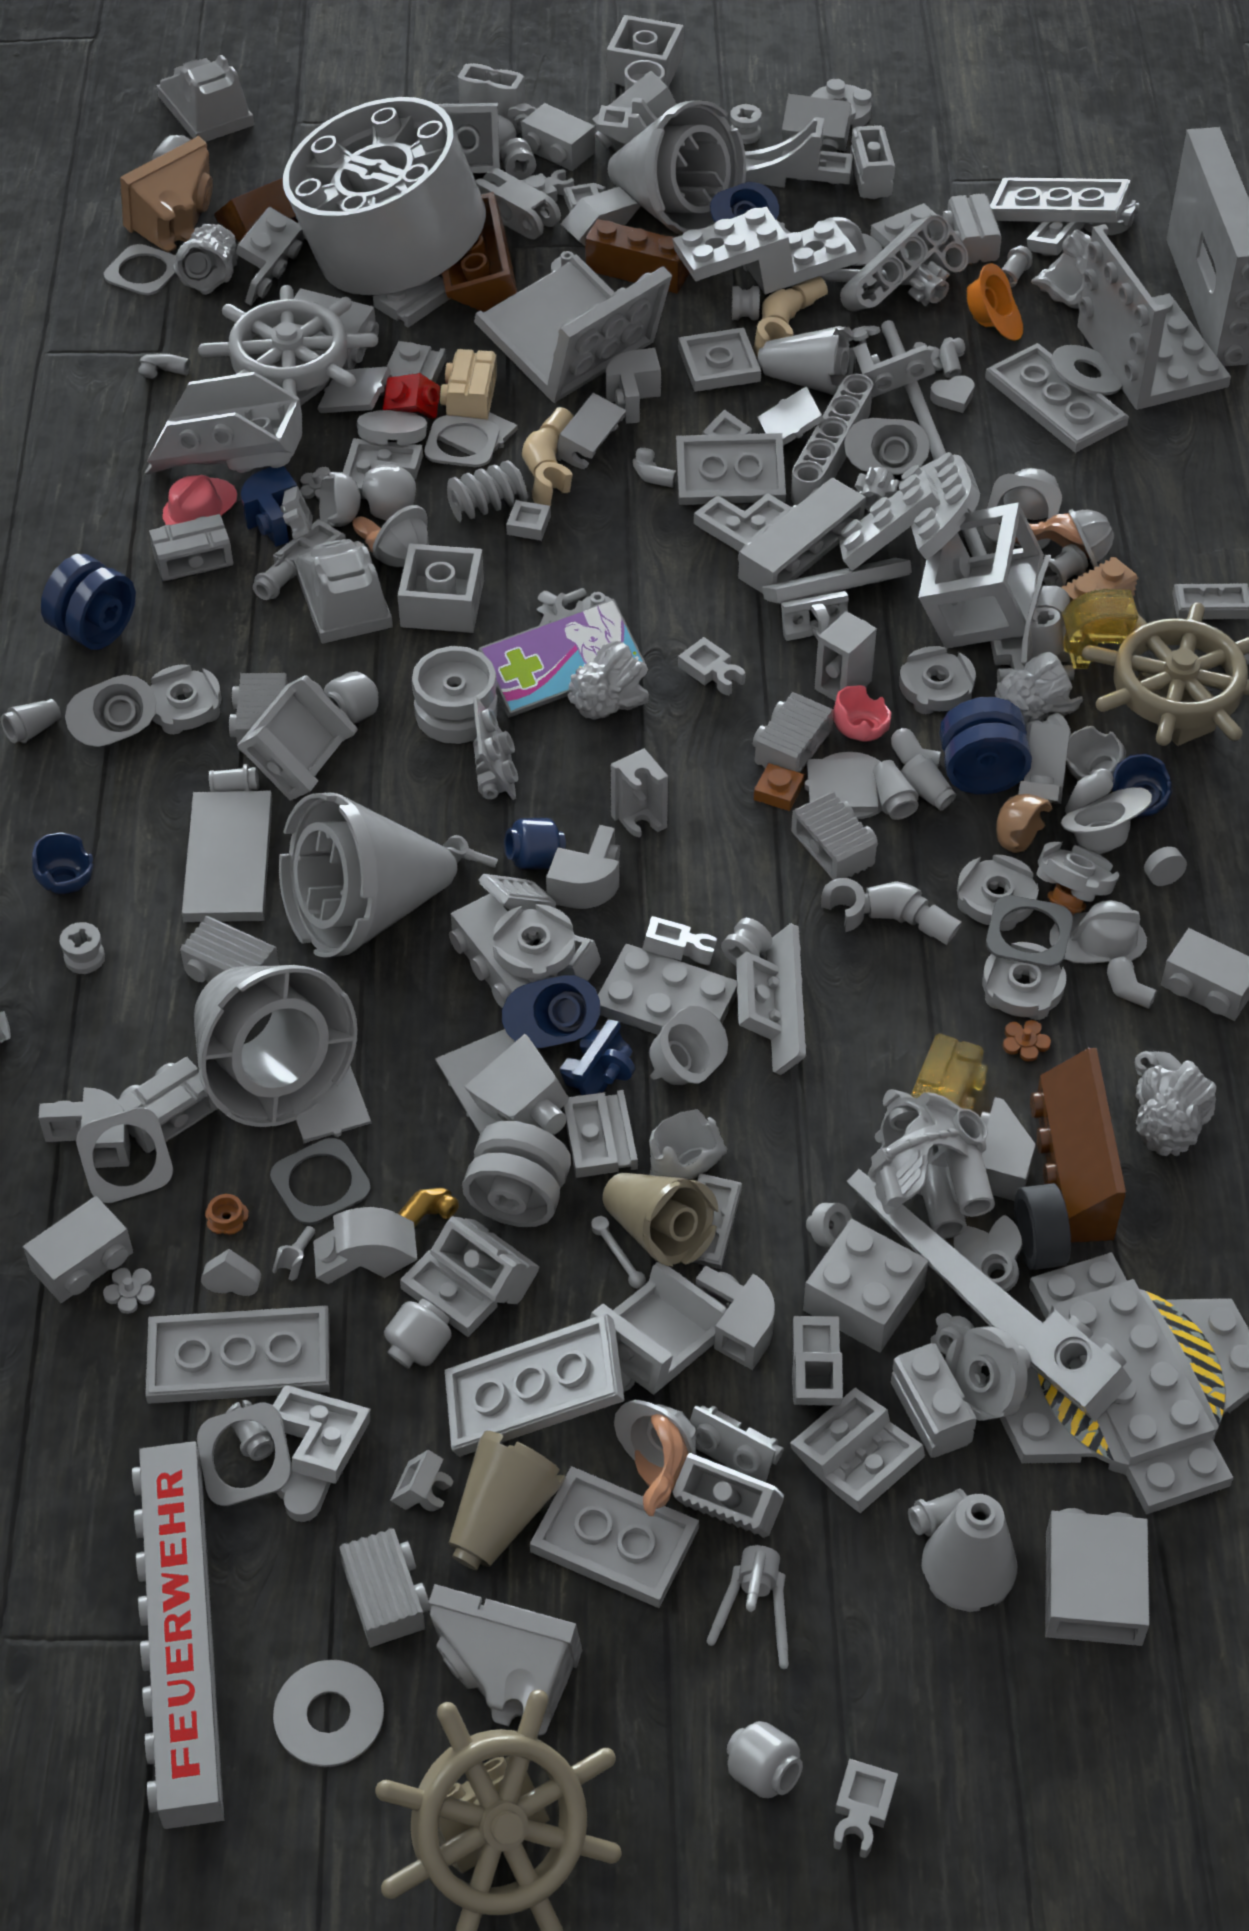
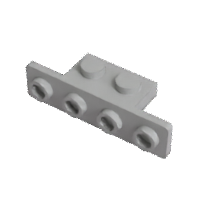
M271 207L266 209L240 241L235 253L261 269L251 281L245 303L250 306L258 297L264 298L272 285V279L274 277L277 279L281 277L287 266V260L289 257L293 260L296 258L303 245L302 241L304 238L306 239L299 222H294Z
M792 923L772 937V945L767 950V960L747 951L736 959L739 1026L771 1040L773 1072L782 1075L798 1064L806 1055L799 927Z

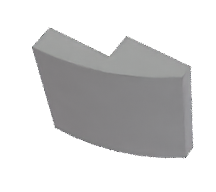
M854 1388L843 1397L840 1406L834 1405L790 1442L792 1450L809 1469L834 1493L859 1513L865 1510L925 1457L923 1444L891 1423L888 1410L857 1388Z

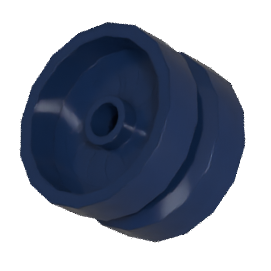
M75 554L65 559L48 579L41 597V614L44 622L64 635H69L73 640L90 650L102 649L112 644L129 623L135 607L136 590L133 581L120 572L106 567L103 563L87 554Z
M997 697L974 698L962 702L951 709L941 721L939 734L942 749L945 753L946 772L951 783L961 791L977 795L994 794L1010 789L1022 781L1030 771L1032 755L1026 738L1027 731L1024 717L1020 708L1009 700Z

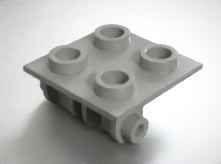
M477 696L473 697L477 738L474 740L473 745L475 764L477 766L478 791L486 799H494L499 793L506 791L514 800L516 799L514 782L518 781V773L511 758V754L515 752L513 740L507 731H501L492 709H485Z

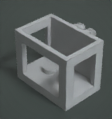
M1019 502L977 510L973 514L969 512L964 513L966 518L959 526L960 530L1001 523L996 552L970 557L957 533L943 548L926 560L918 598L945 648L1023 636L1037 576L1044 557ZM1016 537L1022 548L1013 549Z

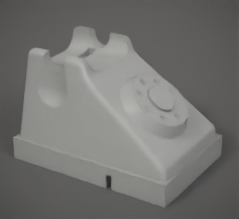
M223 55L218 56L214 62L204 58L184 63L183 66L174 68L173 76L162 79L160 84L157 85L158 96L193 139L200 136L207 142L254 126L253 114L248 109L237 71L228 65V61Z
M350 539L330 541L313 547L312 552L299 554L296 559H293L297 569L296 575L321 644L393 627L392 616L384 598L376 569L372 564L369 551L364 546V543L362 544L359 541L353 542Z
M434 1584L428 1602L431 1608L430 1616L439 1637L436 1647L447 1667L467 1689L478 1688L486 1699L487 1705L492 1710L493 1721L505 1726H509L515 1717L523 1716L528 1697L532 1691L540 1689L546 1692L548 1695V1705L538 1734L544 1735L547 1732L573 1667L577 1668L581 1656L582 1646L576 1624L490 1599H486L485 1604L481 1605L482 1598L479 1596Z

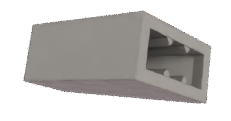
M650 71L608 106L632 109L633 98H640L644 100L651 112L659 118L677 104L669 88ZM599 114L592 119L595 125L597 124ZM599 131L595 133L599 142L606 149L611 146L617 152L626 145Z

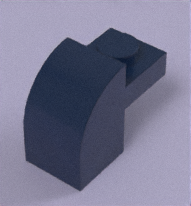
M285 466L278 468L269 467L253 474L246 480L241 490L247 529L258 526L261 534H267L275 547L289 542L287 525L280 506L283 504L284 491L297 486Z

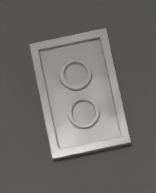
M782 433L676 436L679 505L706 504L717 495L730 503H756L767 493L785 502L786 487Z
M626 943L598 994L601 1009L600 1015L659 1035L664 1025L680 1010L688 1006H701L710 1010L722 1024L737 996V980L663 955L645 951L642 948Z
M571 1466L566 1479L559 1488L530 1542V1552L660 1608L699 1530V1520L666 1506L656 1509L654 1516H648L644 1510L643 1496Z

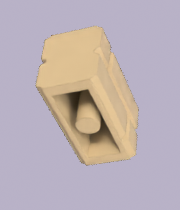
M458 349L455 352L453 363L446 364V384L441 385L440 403L441 405H446L447 415L488 420L497 379L496 354L493 351L478 350L477 353H474L473 350Z

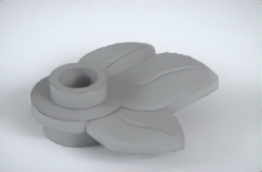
M1003 1215L992 1226L989 1234L983 1230L967 1226L963 1233L954 1237V1248L990 1278V1274L996 1269L1005 1271L1004 1275L1000 1278H990L1005 1292L1015 1286L1019 1278V1267L1016 1258L1022 1249L1023 1243L1018 1227L1008 1216Z

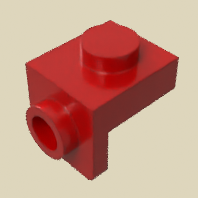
M421 373L387 378L383 410L406 411L410 413L420 412L428 418H435L437 416L438 403L440 401V386Z

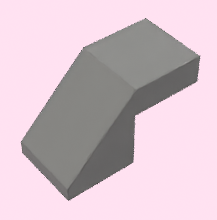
M616 187L581 198L561 225L585 246V238L597 219L612 221L625 226L640 208V205L622 188Z

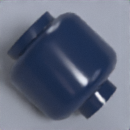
M521 818L514 822L512 828L507 829L504 848L507 859L512 860L519 869H549L557 848H566L564 833L558 830L555 822L550 818Z

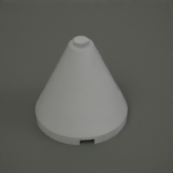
M685 101L670 108L613 154L608 163V175L617 187L622 188L668 229L683 235L689 230H699L714 225L715 222L710 213V202L714 195L722 190L745 183L746 155L744 144L738 128L730 127L725 119L728 113L720 106L708 101Z
M337 793L310 794L302 798L295 805L283 831L285 834H292L289 854H279L281 895L289 923L301 943H312L317 948L314 950V954L320 957L345 956L354 952L448 887L457 873L456 859L446 847Z

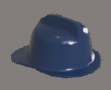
M746 182L722 190L714 195L710 202V213L713 221L717 222L721 219H731L743 215L754 208L767 207L773 217L777 219L779 204L776 196L769 188L761 183Z
M563 975L530 982L516 988L507 997L502 1009V1023L506 1033L515 1042L526 1034L536 1048L568 1043L587 1036L594 1029L601 1014L600 999L596 989L586 979L575 975Z

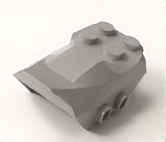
M256 372L189 382L147 460L149 466L145 474L149 475L188 464H227L229 469L237 470L240 473L248 472L258 467H282L290 461L302 437V412L299 398Z

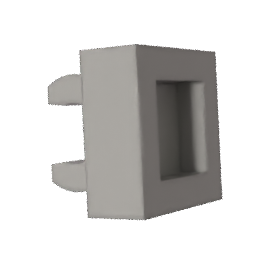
M427 1450L408 1461L390 1501L405 1510L418 1503L428 1511H436L441 1508L444 1502L434 1496L432 1485L444 1491L453 1484V1480L449 1475L438 1472L443 1458Z

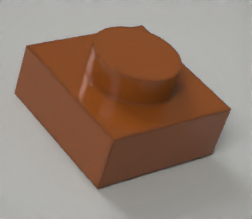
M768 763L754 789V800L790 811L804 785V774Z

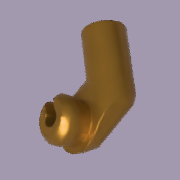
M445 1188L423 1189L417 1191L398 1214L414 1222L415 1228L425 1214L439 1213L444 1219L451 1218L457 1212L459 1202L455 1197L451 1196V1191Z

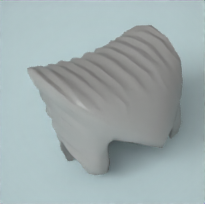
M698 1109L679 1112L663 1120L652 1131L649 1139L651 1155L650 1175L693 1180L699 1176V1173L703 1174L717 1164L727 1153V1147L724 1145V1140L720 1135L715 1120L709 1117L707 1121Z

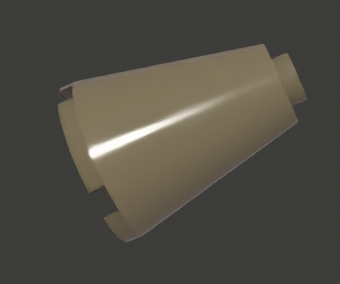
M619 1173L613 1176L605 1186L603 1192L605 1209L656 1261L666 1266H673L672 1264L678 1263L686 1265L697 1260L710 1246L717 1226L713 1225L712 1222L714 1211L718 1212V1202L714 1193L706 1185L692 1179Z
M484 1431L479 1440L449 1540V1545L455 1549L452 1557L464 1566L476 1571L480 1564L490 1567L559 1490L566 1479L565 1475H557L560 1469L538 1452L518 1441L515 1446L509 1445L506 1447L500 1444L504 1435L493 1431Z

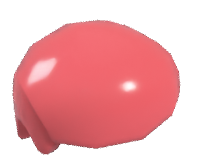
M862 685L846 686L838 691L833 720L838 731L844 736L867 742L877 740L889 730L892 712L885 705L883 697L877 700L871 699L867 694L866 687Z

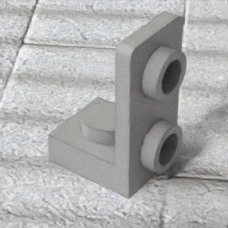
M866 343L853 347L862 374L868 376L873 382L872 398L935 373L926 345L880 362L877 354L870 355Z
M1044 723L1031 724L1029 737L1032 755L1031 769L1024 777V781H1020L1019 794H1032L1047 799L1050 803L1061 804L1070 738V728L1068 726Z

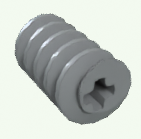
M508 460L501 462L500 467L495 464L488 466L487 472L483 469H478L475 471L474 476L466 473L461 476V479L457 477L450 478L447 483L449 504L459 522L462 520V511H465L469 519H474L475 507H478L481 513L486 515L488 514V503L490 502L494 509L498 511L501 510V499L503 498L509 507L514 506L515 494L524 502L528 498L521 472Z

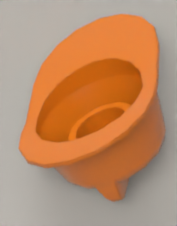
M992 263L984 265L980 271V277L967 287L969 310L979 324L985 327L995 326L1000 334L1007 339L1018 340L1023 334V322L1013 298L1009 280L998 265Z

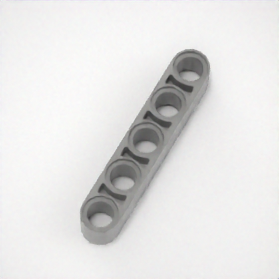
M851 374L843 379L823 414L824 421L816 426L792 470L791 500L795 505L800 504L810 496L816 487H821L832 477L835 479L847 457L844 447L846 433L853 424L862 419H868L871 412L873 382L868 376Z

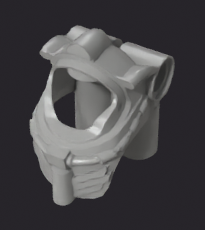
M888 1090L883 1098V1106H887V1112L881 1123V1129L875 1134L876 1142L882 1143V1147L871 1157L872 1165L868 1172V1177L872 1182L876 1183V1186H874L876 1197L881 1201L885 1214H892L904 1202L914 1195L920 1194L924 1199L931 1229L943 1239L958 1236L967 1228L964 1215L969 1217L980 1216L988 1213L995 1206L982 1153L986 1150L987 1127L981 1117L974 1111L962 1109L944 1096L935 1093H923L918 1098H914L901 1091Z

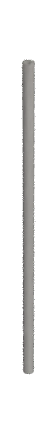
M890 320L885 321L881 325V329L892 356L895 357L905 353L894 322ZM917 381L904 385L918 422L928 435L930 452L933 459L936 460L946 454V451ZM977 528L962 530L972 557L986 555L987 553Z

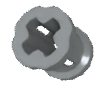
M1068 544L1063 547L1061 554L1053 559L1050 558L1043 578L1045 584L1061 588L1065 586L1066 581L1072 576L1085 573L1088 567L1085 553L1074 544Z

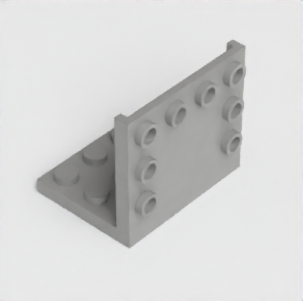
M1106 224L1093 227L1091 243L1087 247L1088 262L1086 271L1083 273L1084 287L1082 298L1079 300L1080 312L1077 326L1092 348L1102 355L1123 385L1121 389L1134 408L1139 410L1229 387L1231 375L1171 294L1152 298L1107 237L1109 228Z
M576 254L571 257L569 263L486 312H477L474 323L553 403H556L606 372L609 362L617 355L630 350L643 349L654 342L672 274L664 267H661L653 273H645L636 283L628 288H620L614 292Z

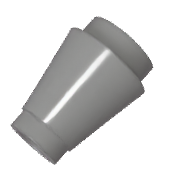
M53 699L10 707L7 713L1 716V725L5 735L12 743L19 741L26 743L60 720L61 712Z
M918 754L910 759L902 768L901 773L918 795L933 806H936L940 811L947 808L956 798L957 794L952 790L932 758H925L922 754Z
M886 760L877 764L873 769L883 812L889 814L890 818L894 820L904 819L912 815L919 806L917 802L919 795L901 773L894 761Z

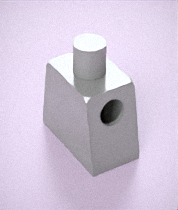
M526 1034L520 1037L464 1086L476 1105L496 1121L527 1123L541 1127L552 1135L558 1133L566 1124L567 1117L560 1109L567 1104L569 1097Z

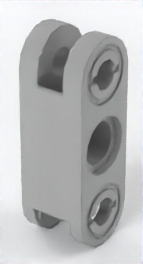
M494 168L487 172L483 179L476 180L481 195L494 191L504 225L529 239L538 238L543 233L544 226L553 227L561 219L560 209L551 197L501 169Z

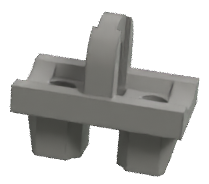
M846 591L830 592L815 597L781 603L783 637L785 640L789 641L809 636H815L818 640V636L843 613L848 612L849 599ZM809 610H811L817 620L810 621Z

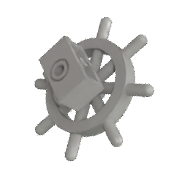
M284 285L280 289V300L261 304L246 313L231 304L224 305L222 308L223 315L235 322L230 331L229 342L203 343L198 347V353L201 357L230 356L232 367L237 373L236 375L256 372L297 396L301 406L327 387L332 379L346 387L354 386L356 383L355 376L342 368L347 360L348 349L374 347L378 343V337L374 333L346 335L345 327L339 317L352 307V301L348 297H342L326 308L315 302L294 299L292 287ZM319 331H321V332H323L326 336H314V335H315L316 333H318ZM257 335V336L263 338L264 340H252V339ZM253 354H263L256 360H253L251 357L248 356Z

